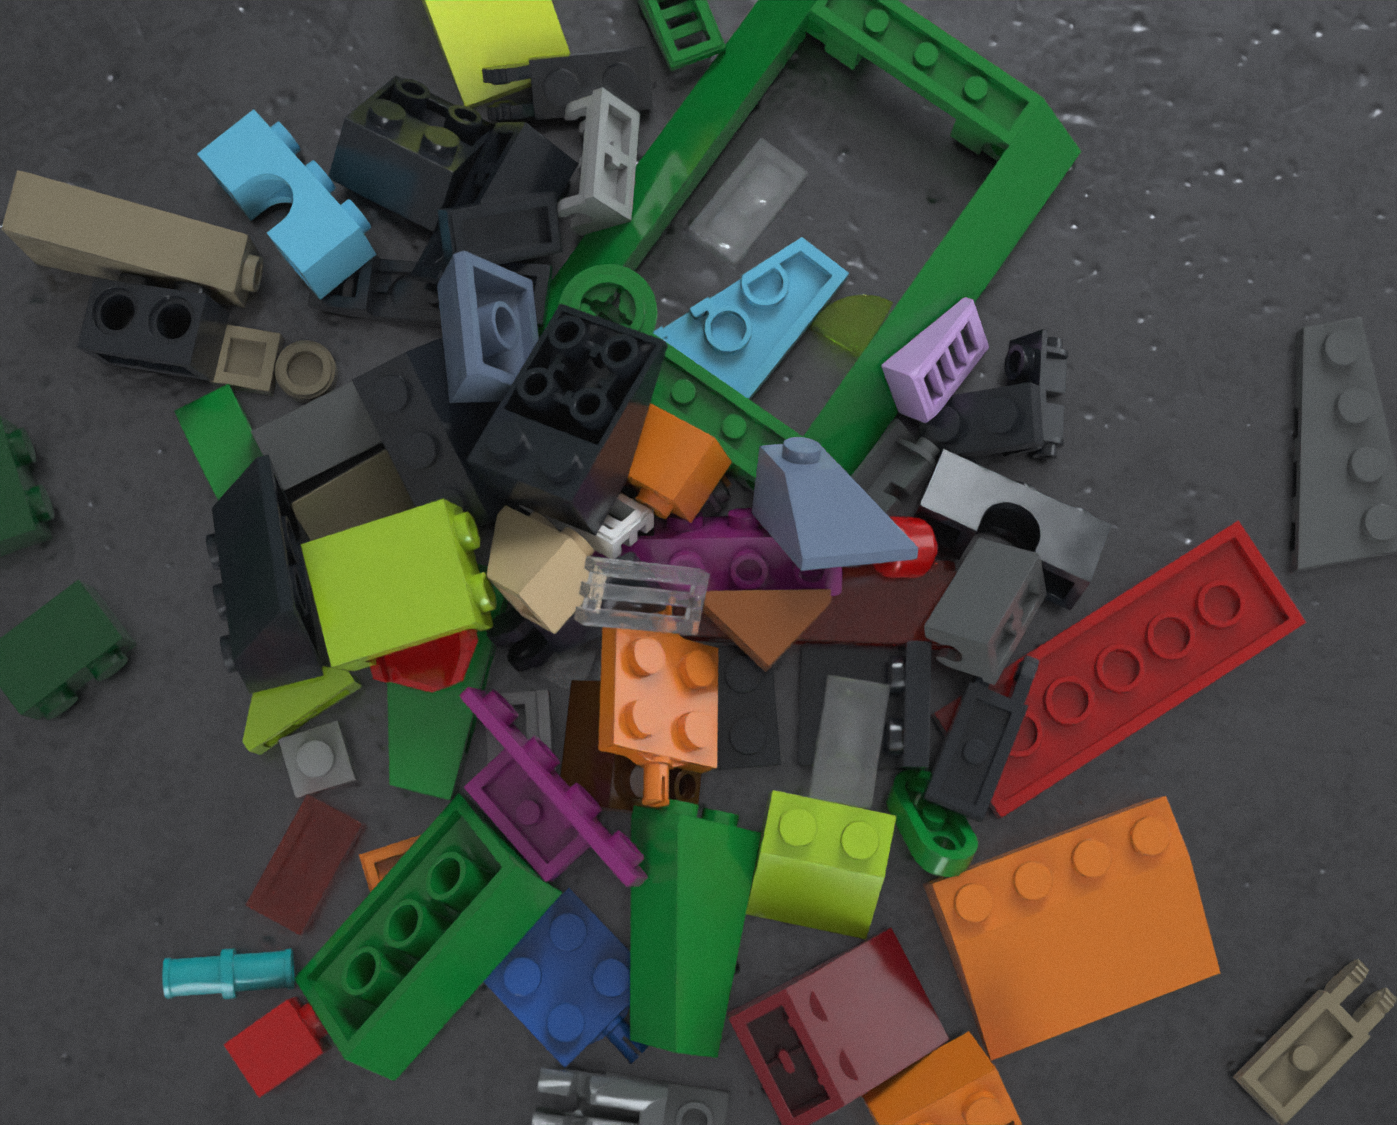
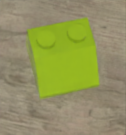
M772 790L768 794L746 914L866 939L885 878L896 816Z

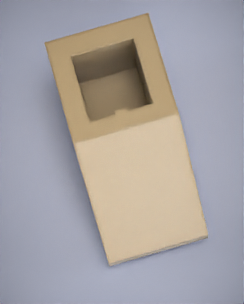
M506 505L497 514L486 577L526 619L555 634L605 578L589 559L594 553L591 545L570 527L566 526L560 532L540 513L533 511L527 516Z

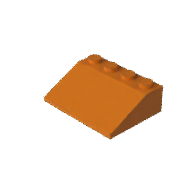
M1166 796L1149 798L969 866L967 871L962 872L959 876H942L923 883L981 1040L991 1061L1221 973L1190 855Z

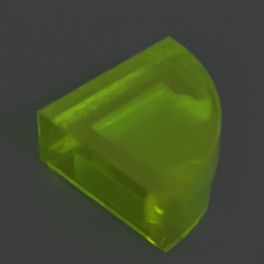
M874 295L848 296L827 306L816 317L811 329L860 356L879 330L894 302Z

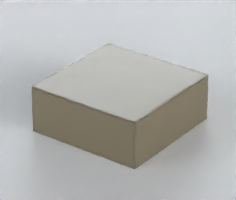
M227 324L214 381H210V383L214 387L219 388L229 384L236 391L273 397L277 380L275 365L278 356L283 350L285 339L281 333Z

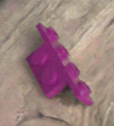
M752 508L732 509L728 512V516L703 517V513L699 511L692 523L671 512L667 519L654 518V536H638V541L630 547L623 543L621 544V554L619 556L631 551L635 552L664 590L666 596L672 595L674 598H702L704 591L831 589V596H837L842 592V567L801 571L751 513ZM596 550L592 554V562L595 566L611 560Z
M468 686L459 695L460 698L504 747L488 765L464 786V789L545 882H553L591 846L625 886H640L648 876L638 865L644 860V856L636 845L619 830L611 835L596 818L602 811L596 800L578 783L571 787L566 784L554 770L560 764L559 759L538 737L533 736L528 740L513 723L519 717L518 713L499 692L492 689L487 694L483 690Z

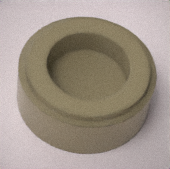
M302 340L294 342L283 349L276 361L275 376L279 386L288 397L300 403H309L334 390L338 381V367L326 347L314 341Z

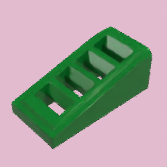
M637 0L670 71L726 51V45L707 0H687L664 10L660 9L658 3L666 0ZM692 12L697 19L670 30L666 24L668 21ZM703 31L707 41L680 51L677 50L674 41Z

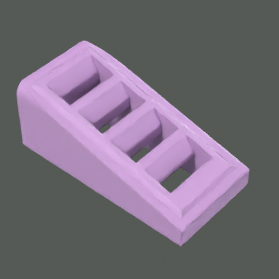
M967 297L961 299L881 365L900 414L924 423L929 422L945 406L988 350L989 345L973 299ZM962 329H964L968 340L965 344L960 333ZM951 343L955 351L952 355L948 348ZM940 360L941 364L937 366L936 362Z

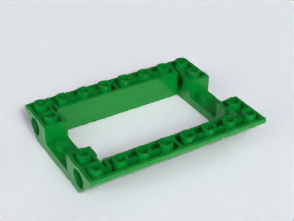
M758 0L726 43V51L717 55L636 165L632 221L586 234L551 281L545 327L538 328L539 338L557 310L563 290L578 273L601 264L620 265L633 271L636 270L802 43L806 32L825 44V52L854 70L862 57L868 59L955 118L956 121L950 133L951 137L979 155L983 151L998 161L803 436L667 343V350L650 403L715 437L732 461L725 473L753 492L759 446L783 444L786 439L792 437H804L817 441L850 476L854 473L898 413L881 365L964 297L973 299L975 304L1081 153L1080 148L1042 96L899 0ZM612 300L606 308L597 305L593 307L585 303L590 306L591 311L597 317L620 325L623 323L630 327V325L626 324L625 319L619 316L618 308L611 304ZM653 333V337H656V338L661 339L660 337H658L657 335H655V334Z

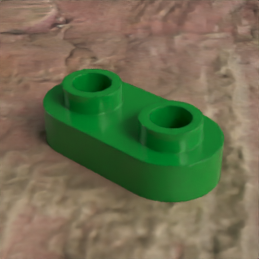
M904 770L895 777L887 795L886 805L890 814L896 816L895 824L915 861L928 873L943 877L959 876L962 872L967 871L978 847L977 837L966 817L921 799L930 778V772L924 770Z

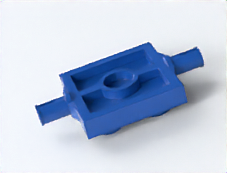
M568 888L484 980V983L564 1068L585 1047L604 1037L617 1048L629 1061V1064H632L639 1056L623 1040V1037L625 1036L640 1053H643L649 1045L631 1041L630 1025L624 1020L630 1008V951L579 897Z

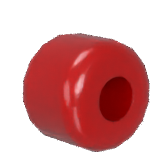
M889 516L919 548L917 559L872 564L880 575L888 578L914 579L924 576L931 569L938 551V544L932 527L926 520L918 517Z

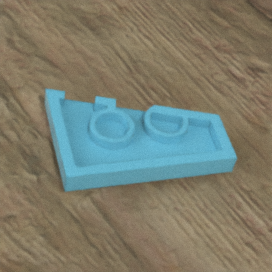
M801 237L744 273L740 280L715 296L707 297L689 308L688 313L664 328L661 326L656 329L654 334L751 400L846 282L849 272Z

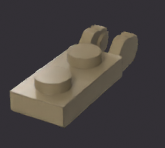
M1359 959L1344 966L1326 984L1324 990H1318L1233 1076L1278 1124L1284 1125L1371 1038L1368 1033L1396 1003L1397 998L1385 987L1372 993L1354 1012L1352 1017L1340 1005L1361 985L1368 974L1369 969Z

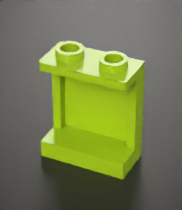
M441 499L301 544L331 667L354 672L376 665L375 658L468 629L483 631L493 628L490 610L496 609V597L491 581L486 577L487 574L484 572L479 573L474 549L480 547V537L475 521L468 511L463 512L460 506Z

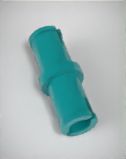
M235 948L221 949L220 956L182 959L164 958L162 979L166 999H172L177 996L222 993L223 999L238 998V992L279 988L294 989L295 963L292 948L285 949V951L237 954Z

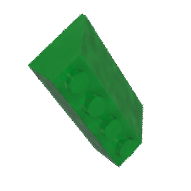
M459 792L294 979L343 1058L395 1082L563 892L554 881L545 882L490 817L469 798Z

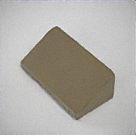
M386 449L290 504L293 513L311 541L415 508Z

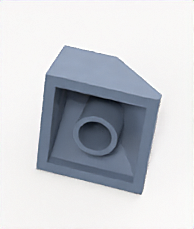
M792 437L786 439L783 444L759 446L751 513L801 571L917 559L919 548L817 441L804 437Z

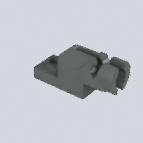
M542 1067L537 1092L563 1096L576 1094L577 1103L576 1107L572 1110L536 1106L532 1125H725L730 1091L606 1072V1075L569 1069Z

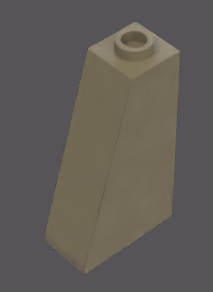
M18 170L16 172L1 230L37 265L118 281L119 274L121 273L135 274L156 283L155 287L174 289L175 282L193 283L211 291L210 297L217 303L241 308L246 306L249 291L256 292L260 286L264 261L263 257L258 256L259 251L247 234Z

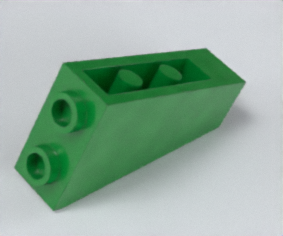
M477 563L479 573L484 572L487 574L488 566ZM492 584L496 597V609L490 610L493 620L496 615L507 611L509 601ZM476 630L478 642L462 682L432 693L392 682L387 683L389 785L452 801L458 794L478 717L459 695L468 686L483 691L486 690L497 649L495 644L486 636V630Z
M669 799V805L660 807L659 810L634 805L631 816V841L644 856V860L638 865L647 874L648 878L640 886L631 887L630 1040L674 1053L718 1058L762 833L737 827L739 815L703 808L701 818H698L699 805Z

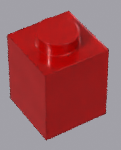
M298 996L287 999L223 1044L259 1098L271 1092L332 1048L325 1037L328 1035V1032L309 1002L304 1005Z

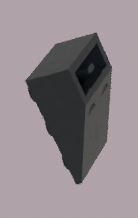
M560 304L468 456V463L494 495L596 536L626 484L668 345L666 341Z

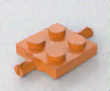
M672 595L666 596V609L647 617V628L620 621L602 627L598 750L625 756L644 768L642 804L644 806L649 805V807L669 805L670 769L680 768L697 773H705L717 768L719 648L684 639L672 630V602L674 600Z

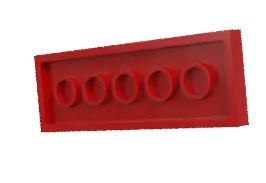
M1239 520L1026 654L1040 661L1024 703L1028 705L1027 711L989 805L997 819L1006 816L1307 623ZM1025 656L1004 668L996 684H989L988 689L1008 697L1013 683L1014 672L1019 662L1023 661ZM962 695L931 714L945 737Z

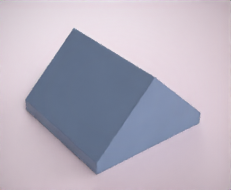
M461 251L453 254L437 284L449 403L502 401L539 340L532 280L467 251Z

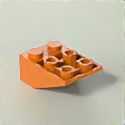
M970 1031L933 1050L862 1095L876 1125H1022L997 1068Z

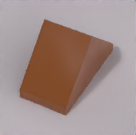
M831 589L704 591L702 612L755 663L767 672L828 608L831 603Z

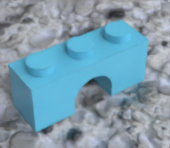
M253 109L197 153V155L220 187L250 221L272 205L292 203L287 216L268 231L267 234L286 262L321 300L377 255L365 236V233L372 227L350 199H347L341 205L330 194L336 189L334 183L314 160L305 166L298 159L296 154L301 151V148L279 121L269 127Z

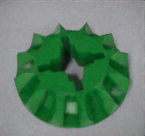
M601 264L581 271L566 285L559 300V305L563 304L597 316L591 311L590 306L585 303L593 307L597 305L606 308L610 301H614L618 293H620L619 316L625 319L626 324L630 325V327L623 323L621 324L622 326L653 336L657 323V303L652 289L639 274L620 265Z

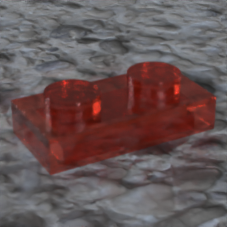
M307 794L245 906L299 935H304L365 824L320 799Z

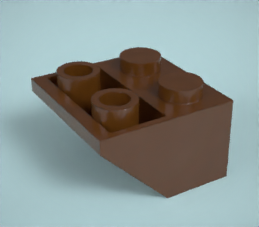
M571 680L560 777L569 787L575 783L581 785L596 800L602 810L632 813L634 805L659 810L660 807H649V805L644 806L642 804L644 768L625 756L598 750L601 681ZM680 768L670 769L668 799L698 805L702 773Z

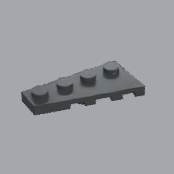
M1362 317L1303 327L1297 332L1295 407L1298 409V437L1294 439V463H1297L1296 496L1293 497L1292 522H1296L1295 550L1291 551V572L1396 554L1397 468Z

